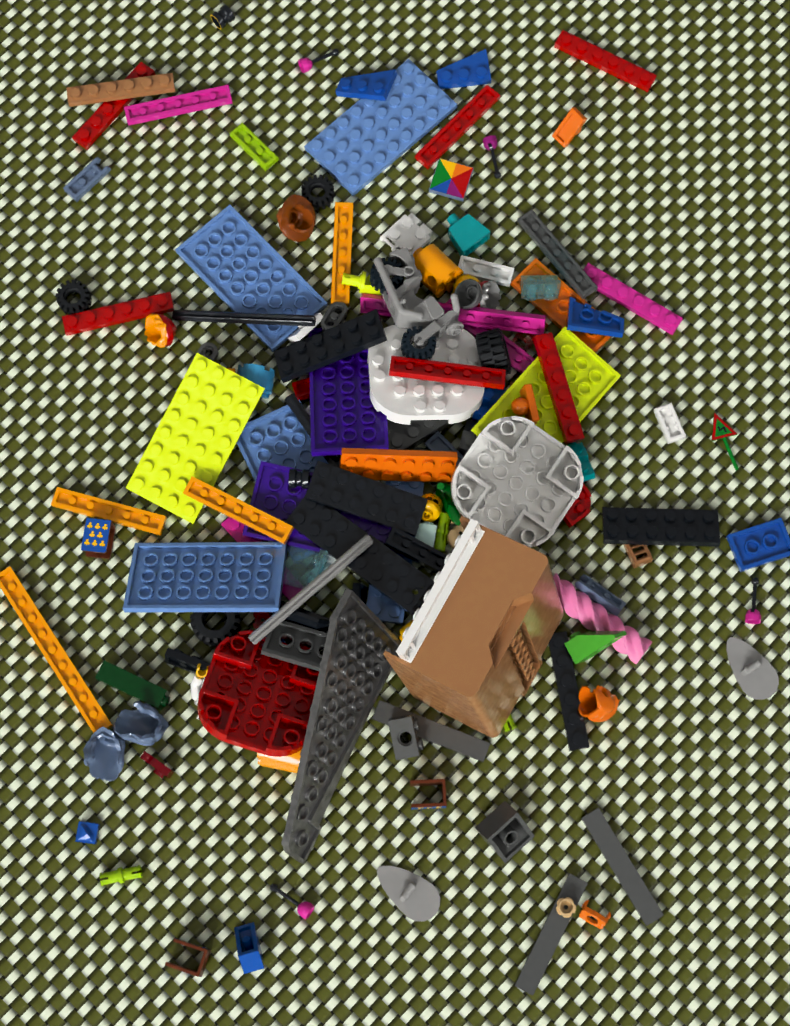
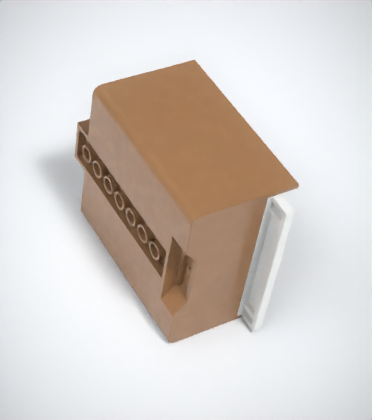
M461 516L459 520L464 532L457 537L452 553L446 556L445 565L442 571L436 574L433 587L425 593L424 603L421 608L415 611L411 626L404 630L403 640L396 650L399 657L387 651H384L383 655L413 698L494 738L500 734L520 695L525 697L543 664L541 656L557 629L564 611L549 561L545 554L484 527L473 519L469 520Z

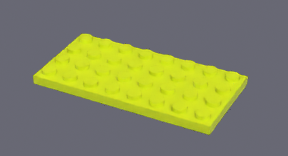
M565 326L555 336L554 340L577 415L581 422L621 375L574 333L567 330ZM538 356L471 429L476 436L496 419L517 416L513 413L511 404L514 399L521 397L520 390L526 384H531L540 419L535 425L559 442H564Z
M196 353L126 489L194 524L204 504L183 494L188 482L193 476L214 487L265 388Z

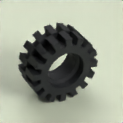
M313 175V179L310 176L308 181L305 180L303 182L304 185L301 187L302 197L306 198L313 208L316 207V211H319V207H322V210H324L326 205L329 207L331 205L330 202L333 203L334 201L333 197L335 194L332 181H329L328 177L323 179V175H320L319 178H317V175ZM315 188H322L325 194L322 197H313L311 191Z
M68 280L66 281L67 285L63 283L60 285L62 288L57 289L56 300L65 314L68 313L70 315L83 312L84 309H89L88 305H91L90 300L92 298L84 283L82 284L79 280L77 283L75 280H72V283H70ZM71 293H79L81 297L78 302L71 304L67 301V297Z

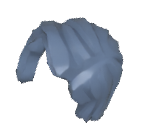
M136 701L133 703V706L137 708L136 710H121L113 725V730L124 740L143 746H151L163 737L169 725L165 718L158 713L157 709L150 704Z
M105 727L99 728L91 735L83 749L84 764L89 767V772L93 778L105 779L106 781L117 779L124 767L125 740L120 738L113 730Z

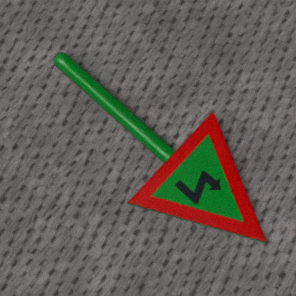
M714 413L711 441L723 439L735 470H738V465L726 439L727 437L737 435V433Z

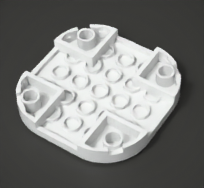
M396 325L384 328L387 341L368 348L367 358L370 399L378 412L381 411L390 421L410 425L411 420H448V424L459 423L469 419L472 413L476 410L478 411L483 401L485 387L389 376L391 356L406 357V355L403 356L401 343L403 334L407 333L409 328H399ZM462 329V332L455 336L448 335L446 331L443 332L439 340L436 341L434 355H432L431 359H428L431 361L482 367L476 339L465 329ZM413 341L410 344L414 346L418 343V341Z
M519 416L503 417L491 422L480 432L456 467L451 480V496L454 505L463 517L469 520L473 519L479 522L480 525L531 548L544 543L555 533L556 528L570 507L578 499L584 482L582 464L576 453L569 446L563 445L536 426L533 421Z

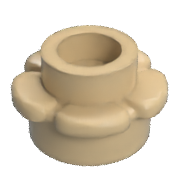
M570 897L560 898L557 901L556 911L564 918H569L575 913L576 905Z

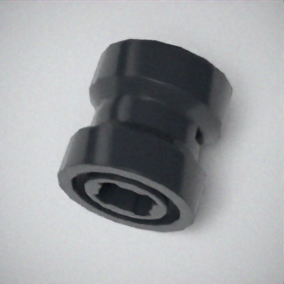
M223 5L218 12L215 11L210 15L213 23L220 30L226 26L227 22L230 23L235 20L233 12L227 5Z
M290 469L289 488L299 486L303 489H308L310 470L297 471L296 469Z

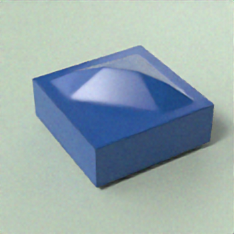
M79 821L75 842L96 845L100 824Z

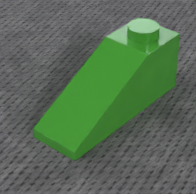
M578 631L569 636L571 640L564 645L576 665L595 656L627 635L626 631H588L581 634Z

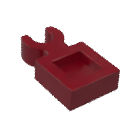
M146 751L141 755L140 758L154 767L153 772L162 779L164 776L170 779L174 771Z

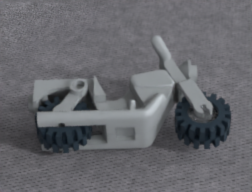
M406 247L390 252L388 261L381 257L375 258L371 268L370 282L372 287L375 286L374 290H380L395 325L399 328H409L402 337L401 351L403 356L428 360L434 355L436 341L439 340L443 332L446 331L448 335L452 336L462 332L464 325L458 321L460 304L458 295L452 293L450 298L453 310L444 314V309L433 296H428L423 300L415 295L419 290L422 274L419 269L417 270L415 259L412 254L410 255Z

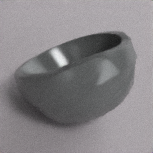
M467 279L458 284L454 293L458 295L461 309H472L482 300L483 291L477 281Z

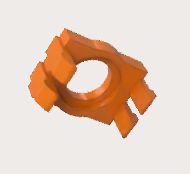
M589 900L585 901L581 907L579 917L589 924L603 929L608 919H610L611 913L609 912L604 917L587 907Z

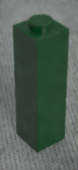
M105 660L95 676L99 682L143 703L150 704L160 711L170 701V693L166 689Z

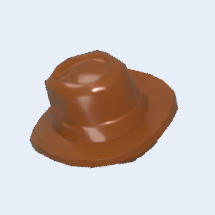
M295 194L290 195L285 200L283 206L279 208L276 215L280 230L288 239L302 242L311 236L315 226L316 214L312 204L306 198Z

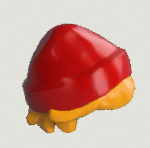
M149 314L146 316L144 335L148 337L147 341L160 348L170 346L177 332L173 321L164 314Z

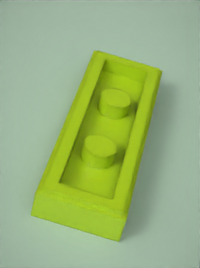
M243 122L229 133L230 137L265 171L279 161L278 156Z

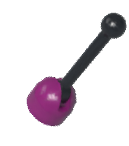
M490 135L483 138V144L487 150L491 151L495 169L494 177L499 179L501 173L498 171L494 153L498 141L495 135Z

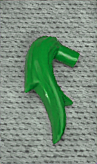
M440 482L437 484L436 495L442 500L451 521L460 526V513L454 505L451 496V485Z

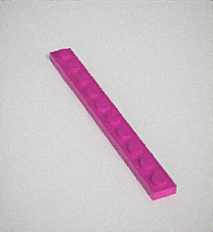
M361 294L360 313H368L377 309L379 315L391 316L382 295ZM438 302L444 309V314L453 310L452 304ZM481 307L472 309L460 308L458 321L462 322L464 326L489 329L500 328V330L540 335L544 334L546 315Z

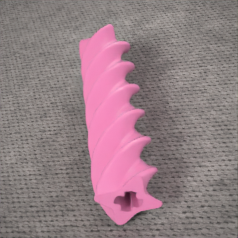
M555 573L553 578L562 608L571 618L579 619L581 624L591 631H626L627 635L612 645L619 653L628 654L629 659L634 664H637L652 644V641L640 637L637 630L633 627L624 626L618 616L608 614L604 606L592 602L586 593L576 591L571 582L560 580L558 574Z

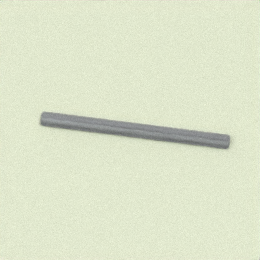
M369 535L361 538L248 636L253 644L261 641L373 544L372 538Z

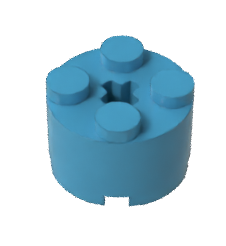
M239 364L237 374L265 388L261 398L269 399V395L272 394L276 371L270 368V371H267L265 366L257 364H244V367Z

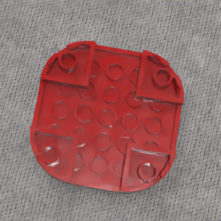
M254 630L240 631L237 635L230 638L229 636L220 642L213 653L212 661L199 692L198 715L204 728L212 736L223 742L267 756L283 757L302 750L319 671L261 655L266 637L257 644H253L248 636ZM301 645V647H300V648L303 649V650H309V649H310V648H308V647H306V646H304V645Z

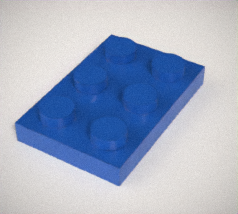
M782 517L726 536L740 572L790 556V537Z

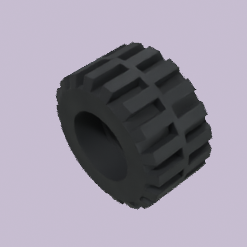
M500 328L477 333L476 345L481 366L506 370V375L511 374L510 357Z
M193 612V614H190V624L193 632L200 641H203L206 645L210 644L212 647H217L228 636L230 638L237 635V632L241 629L239 612H223L227 616L226 624L216 631L209 630L205 626V620L212 612Z

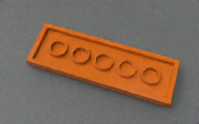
M537 258L510 284L561 330L565 326L567 327L569 298L573 297L576 299V302L583 305L587 303ZM571 331L595 353L612 337Z
M342 448L339 468L372 480L446 483L452 480L458 455L457 452Z

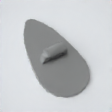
M730 637L726 642L727 658L742 691L748 697L755 700H764L771 697L777 691L779 685V676L774 667L751 645L741 639Z
M380 866L378 868L377 874L382 888L397 908L408 918L424 922L437 914L440 907V895L433 884L400 867Z

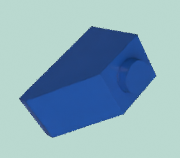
M254 922L235 927L237 952L244 974L264 969L262 952Z

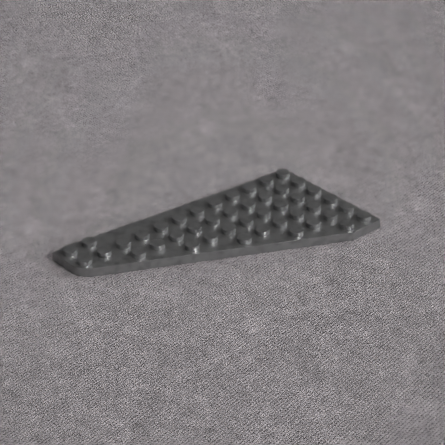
M349 589L344 591L329 619L330 623L322 660L320 661L313 702L310 707V716L303 748L300 753L301 757L294 790L291 795L284 836L281 841L285 853L302 864H305L322 828L320 822L368 715L393 669L383 653L387 651L399 657L396 650L401 642L367 605Z

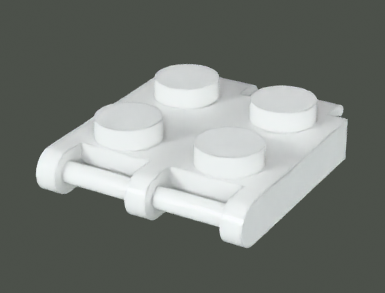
M413 213L408 216L404 214L380 237V240L386 242L392 251L407 247L410 255H413L418 248H423L431 241L430 236L433 234V231L424 223L419 226L421 220Z

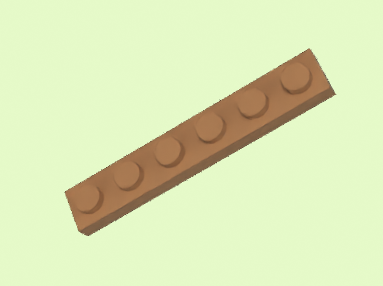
M173 73L67 87L66 89L69 107L172 93L175 92Z

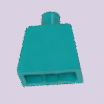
M453 213L447 218L451 225L448 229V237L460 256H468L490 239V230L470 214L460 219Z

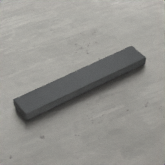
M532 209L517 219L518 224L582 300L597 290V285Z
M379 700L372 720L388 725L390 718L414 713ZM414 714V719L417 718L420 730H417L419 738L484 762L491 743Z
M597 808L582 817L581 820L645 926L664 916L600 809Z
M569 873L514 986L532 996L534 995L571 917L564 918L557 913V901L560 898L570 897L577 907L588 884L587 882Z

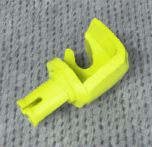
M362 271L360 276L343 273L342 285L358 287L359 293L382 295L380 290L376 291L374 290L375 286H371L370 275L366 277V271Z

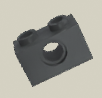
M414 714L390 718L388 725L396 760L420 756L424 746L422 738H418L417 730H420L418 719H414ZM409 732L412 736L411 741L403 740L402 733Z

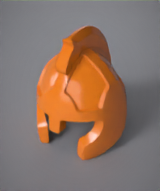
M597 685L596 689H593L592 692H590L588 686H582L578 695L580 701L578 711L581 716L587 717L593 722H604L616 713L620 700L602 686Z

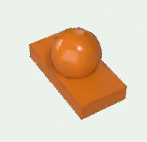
M572 107L552 137L564 148L567 147L575 135L581 132L587 118L578 109Z
M526 384L520 390L521 397L513 400L511 409L517 416L525 415V418L536 424L540 419L532 385Z

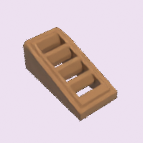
M623 544L634 569L652 562L653 558L647 545L630 546L629 544ZM641 547L642 550L633 553V549ZM644 554V557L636 558V556Z

